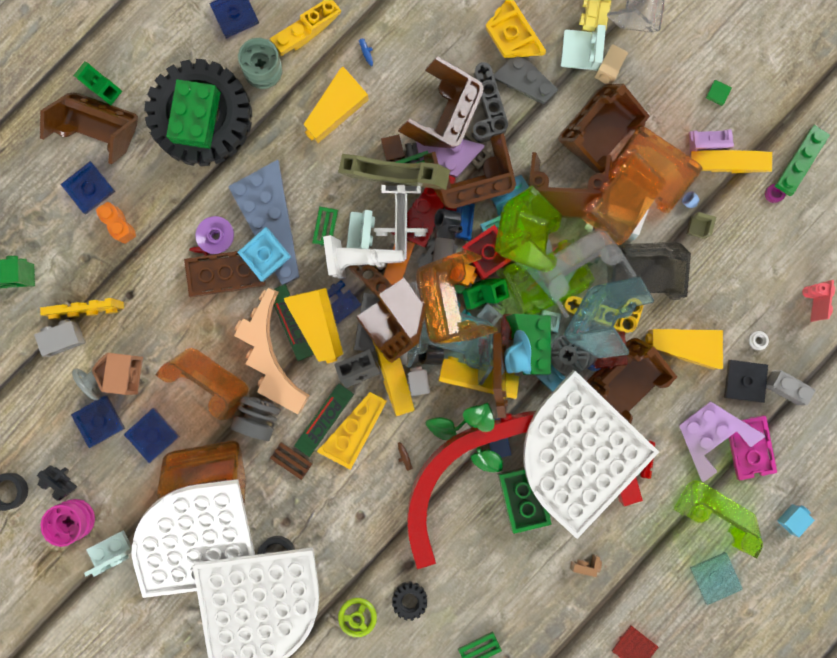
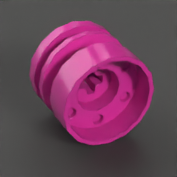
M70 499L51 507L45 512L40 524L41 533L45 540L54 546H68L91 532L95 523V515L91 506L84 500Z

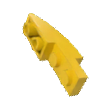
M323 0L301 14L298 21L272 36L269 41L275 45L280 56H283L292 49L298 50L333 22L341 13V9L333 0Z

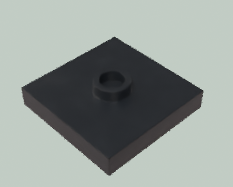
M728 360L724 398L765 403L768 365Z

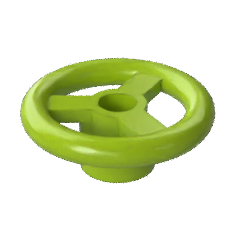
M352 598L341 606L338 613V622L341 629L347 635L363 637L374 629L377 622V613L374 606L368 600ZM361 604L358 611L350 615H344L349 606ZM366 607L371 613V622L368 627L364 623L365 617L363 615ZM359 616L361 620L356 621L354 620V617ZM349 621V624L352 628H360L362 631H353L346 626L345 622Z

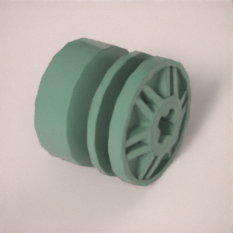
M252 38L240 47L238 61L246 81L258 89H268L276 85L281 79L283 72L275 45L264 38Z

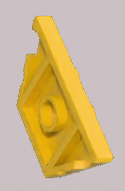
M505 0L503 5L498 7L495 15L486 24V30L504 58L545 55L546 49L515 1Z

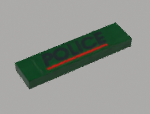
M284 284L274 288V290L279 292L274 302V307L297 360L301 361L314 355L285 303L284 298L291 296L287 285Z
M338 383L294 447L310 457L350 402L354 393Z

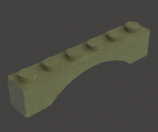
M342 154L338 173L356 179L446 190L450 170L433 163H396L358 155Z

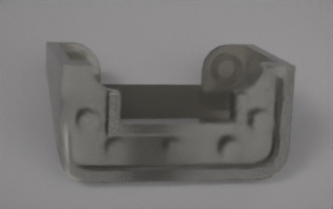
M677 242L612 244L606 246L608 297L610 301L623 302L624 299L628 298V294L664 293L671 300L687 297L691 253L683 244Z

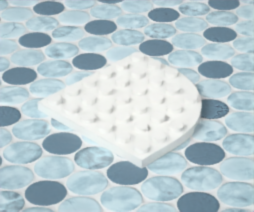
M573 370L544 400L534 414L525 437L523 459L527 480L538 501L560 524L578 539L659 451Z
M239 480L197 484L177 489L157 500L145 512L136 528L132 544L133 565L143 598L197 591L193 564L196 562L255 555Z
M313 547L196 562L193 564L208 658H288L304 643L313 628L319 606V584Z

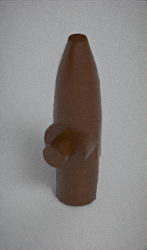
M398 442V450L401 456L398 460L399 462L403 461L406 470L409 471L413 469L409 455L402 443Z

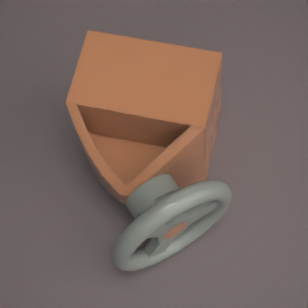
M106 353L98 360L91 372L86 374L81 369L76 368L72 371V376L78 387L93 400H99L101 392L138 395L143 357Z

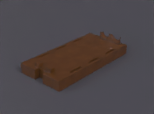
M238 251L184 259L190 298L266 286V280L264 282L260 281L238 254Z
M493 333V391L498 418H506L508 400H506L504 352L509 344L503 345L501 333Z

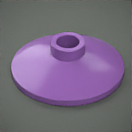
M218 216L208 217L196 229V242L203 251L210 254H219L231 246L234 239V230L226 219ZM215 234H219V238L217 240L213 239V236Z

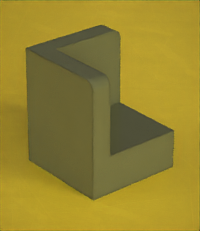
M701 212L695 213L690 218L686 234L702 239L710 237L713 233L717 217Z

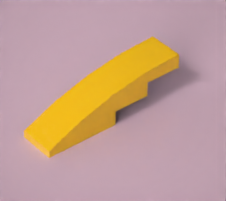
M741 150L691 151V172H772V152Z
M373 342L379 358L378 363L384 377L383 382L396 417L413 412L414 406L400 358L393 363L389 362Z

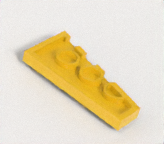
M105 298V301L91 300L89 305L80 302L71 303L70 307L63 304L40 307V314L47 316L50 320L61 319V315H67L68 318L80 317L79 314L86 313L87 316L99 315L101 311H106V314L118 313V310L124 309V302L113 298Z
M369 392L317 452L351 470L387 401Z

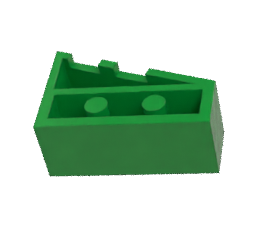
M530 314L505 316L512 331V340H514L516 331L522 330L530 341L531 372L530 374L523 372V375H550L551 316Z

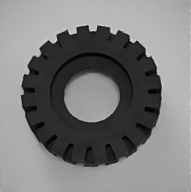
M189 59L180 61L181 67L176 68L173 64L166 69L168 75L164 77L161 73L154 80L158 85L156 88L150 86L147 93L150 101H145L144 111L148 114L145 117L147 127L151 130L149 133L152 138L172 158L177 161L181 160L191 166H194L195 163L201 167L210 166V162L214 161L218 164L225 161L224 156L226 155L232 157L238 152L236 147L238 145L243 146L247 140L245 134L250 132L252 125L250 121L252 107L249 104V97L242 84L229 69H223L221 64L214 61L208 64L206 59H196V63L192 64ZM176 79L215 85L219 90V118L214 126L211 149L172 143L166 137Z

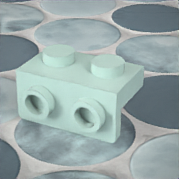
M364 210L362 213H350L346 248L369 249L372 246L373 236L370 235L371 228H374L375 217L372 216L373 211Z

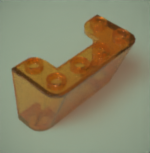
M635 148L632 150L628 149L624 155L618 158L615 163L616 167L610 174L613 176L609 182L606 181L600 188L601 195L598 198L595 197L592 202L589 201L583 209L585 214L582 219L618 245L623 244L630 237L666 183V180Z

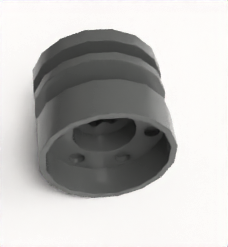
M583 330L570 331L556 338L551 344V363L555 369L566 375H569L573 370L577 373L584 371L592 366L598 358L599 348L597 341L589 332Z
M242 396L240 401L247 404L248 407L238 406L237 409L245 413L244 417L235 416L231 429L249 437L270 441L274 428L267 425V421H277V418L270 415V412L279 414L281 409L268 401L256 397Z

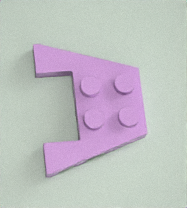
M711 401L679 425L702 482H705L717 473V470L704 455L732 434L738 432L750 447L765 437L762 432L741 421Z

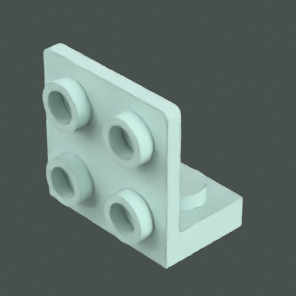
M598 25L595 32L566 29L563 37L561 67L598 71L603 62L606 25Z
M124 530L86 549L94 568L85 572V577L90 574L95 577L129 558L128 554L132 552V546Z

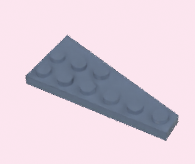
M276 160L228 187L254 235L256 236L267 227L291 255V258L275 271L279 281L284 285L300 276L279 160Z

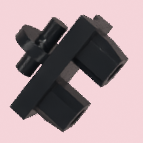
M50 465L37 474V477L40 478L37 485L45 490L51 487L54 490L52 497L56 501L62 500L77 488L67 476L69 469L66 467L59 470L57 467Z

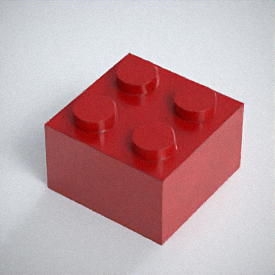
M495 224L461 248L471 265L476 267L475 270L482 281L517 257Z

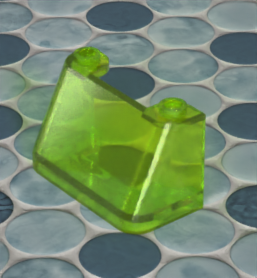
M533 186L529 187L510 199L503 206L495 251L502 257L542 272L553 270L556 267L557 257L553 254H546L548 234L556 232L560 228L562 215Z
M574 238L569 241L568 239L560 241L555 251L523 266L513 263L505 268L503 275L520 314L535 315L571 296L584 292L592 286L595 278Z
M693 480L689 482L673 510L698 523L707 521L712 513L732 524L728 530L734 540L731 546L757 559L762 551L763 541L756 515L701 481Z

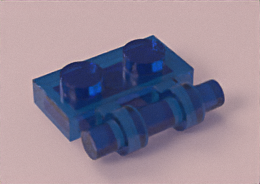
M342 280L336 284L333 283L330 286L331 288L327 290L329 299L335 294L339 297L331 304L336 325L361 306V303L350 290L344 294L340 291L346 286Z

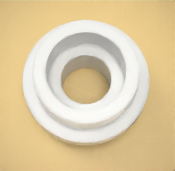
M762 331L753 332L749 337V344L755 350H763L769 343L768 336ZM757 337L760 338V344H757L755 341Z

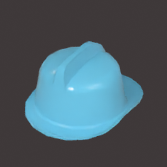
M522 330L516 331L513 345L504 352V363L507 373L523 371L525 374H530L531 345L527 335Z

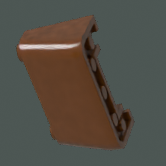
M606 84L593 95L559 135L558 140L596 173H603L606 168L607 155L612 152L629 130L642 129L650 115L624 84Z
M632 338L603 364L602 368L597 370L586 382L631 424L633 416L629 411L655 386L667 388L677 376L654 346L638 338Z

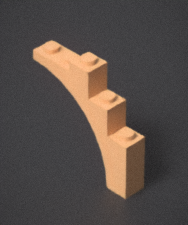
M268 288L267 291L264 290L262 292L258 308L255 307L250 315L252 319H243L237 323L234 336L254 346V349L251 348L246 355V359H248L246 365L266 375L265 377L262 376L259 380L257 393L299 414L302 412L310 395L298 388L286 376L273 351L270 337V319L273 305L279 292Z

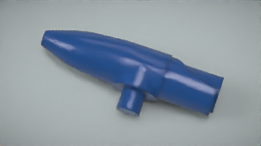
M362 38L359 40L361 51L367 63L372 67L373 59L370 51L373 49L372 47L368 48L365 39Z

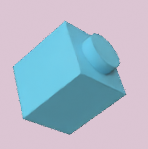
M792 504L777 522L791 535L800 537L815 520L810 516L811 512L802 505Z

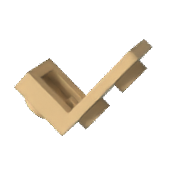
M611 45L594 78L605 84H613L628 52L615 45Z

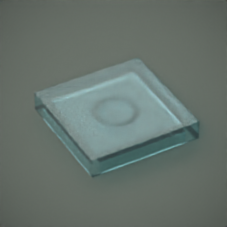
M726 552L690 567L707 605L743 590Z

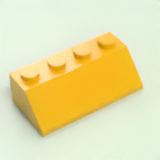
M448 356L447 359L443 360L438 379L439 382L494 394L493 366L485 365V368L477 366V362L468 360L465 364L459 362V358ZM506 372L507 398L516 399L518 393L519 376H516L515 373Z

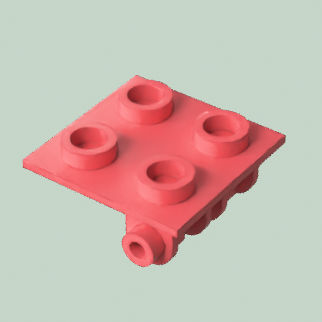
M834 280L805 287L802 291L803 296L813 299L810 322L830 319L833 312V306L831 305L832 297L835 294Z

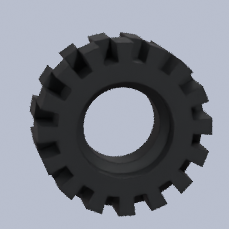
M410 581L409 583H402L401 586L399 585L394 591L392 598V607H394L395 614L397 613L398 617H403L406 621L407 619L413 621L416 617L417 619L420 618V615L424 614L425 609H427V594L424 588L420 587L418 583L413 584ZM406 594L416 596L418 602L415 607L407 608L403 605L402 599Z

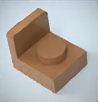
M593 554L590 565L588 561L578 559L577 562L571 561L570 569L576 573L597 577V572L600 573L602 561H600L598 555Z

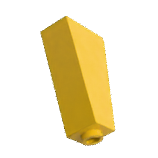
M344 67L340 68L304 123L306 129L304 133L311 141L313 139L317 143L322 141L369 101L366 91Z
M317 289L284 298L287 307L318 362L326 361V363L338 361L337 358L343 355V350L327 289Z
M651 329L646 334L645 342L654 346L659 353L710 369H723V330Z

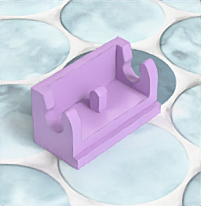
M731 129L689 132L690 153L691 151L730 150L734 147Z

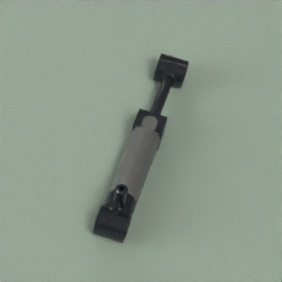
M441 208L437 210L434 217L437 231L429 292H425L424 298L426 306H433L428 345H421L418 350L419 363L427 365H441L444 360L443 348L436 346L441 307L450 308L452 295H449L448 291L455 234L463 231V227L460 225V213Z

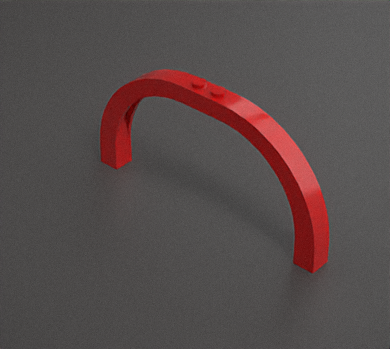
M527 411L514 415L508 413L506 418L495 420V426L489 432H483L474 427L464 430L443 443L425 462L413 484L407 508L408 535L417 570L436 564L427 532L426 521L429 499L442 473L457 458L476 447L527 432L536 411ZM636 477L618 495V500L624 507L643 501Z

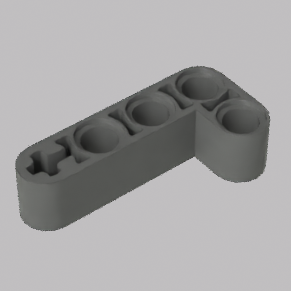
M481 62L475 68L474 78L482 83L483 90L491 89L493 93L486 94L483 91L480 98L486 119L477 122L473 127L472 137L478 143L490 141L491 137L503 133L505 135L508 128V120L492 68L488 63ZM495 106L498 111L491 112L489 107ZM501 124L504 129L497 130L494 125ZM483 129L486 134L478 135L476 130Z

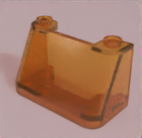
M638 126L613 160L612 178L615 180L628 179L656 199L655 203L658 210L670 213L699 176L703 168L698 162L648 128Z
M194 348L184 350L163 364L155 374L161 380L170 383L177 381L181 377L190 379L213 395L208 404V409L220 421L232 418L238 406L242 403L240 401L241 397H246L249 390L244 381Z

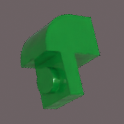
M86 61L73 75L110 106L123 92Z
M500 278L475 282L472 284V287L462 291L466 309L470 310L484 303L496 304L510 297L506 279Z

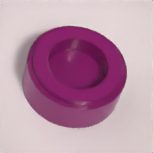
M776 183L771 184L765 190V198L770 203H778L786 195L774 187Z

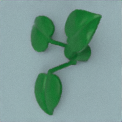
M487 402L465 409L463 412L464 420L456 427L452 420L441 417L428 419L425 423L427 428L436 437L447 441L457 435L456 431L460 430L465 423L471 428L474 427L483 432H489L495 426V419L492 409ZM481 446L477 447L478 453H473L471 456L475 466L483 471L501 472L503 470V460L494 451H482Z

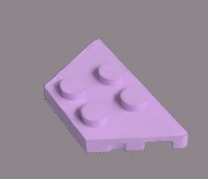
M464 139L454 149L428 147L416 142L418 154L427 150L428 153L436 152L438 164L449 169V175L458 178L463 173V170L484 149L483 144Z

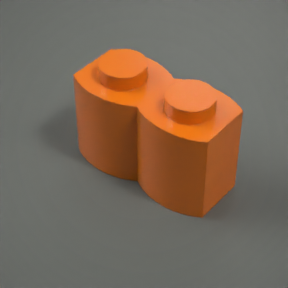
M107 201L96 209L99 219L107 225L108 232L114 239L126 244L136 237L134 228L126 222L123 212L118 207Z

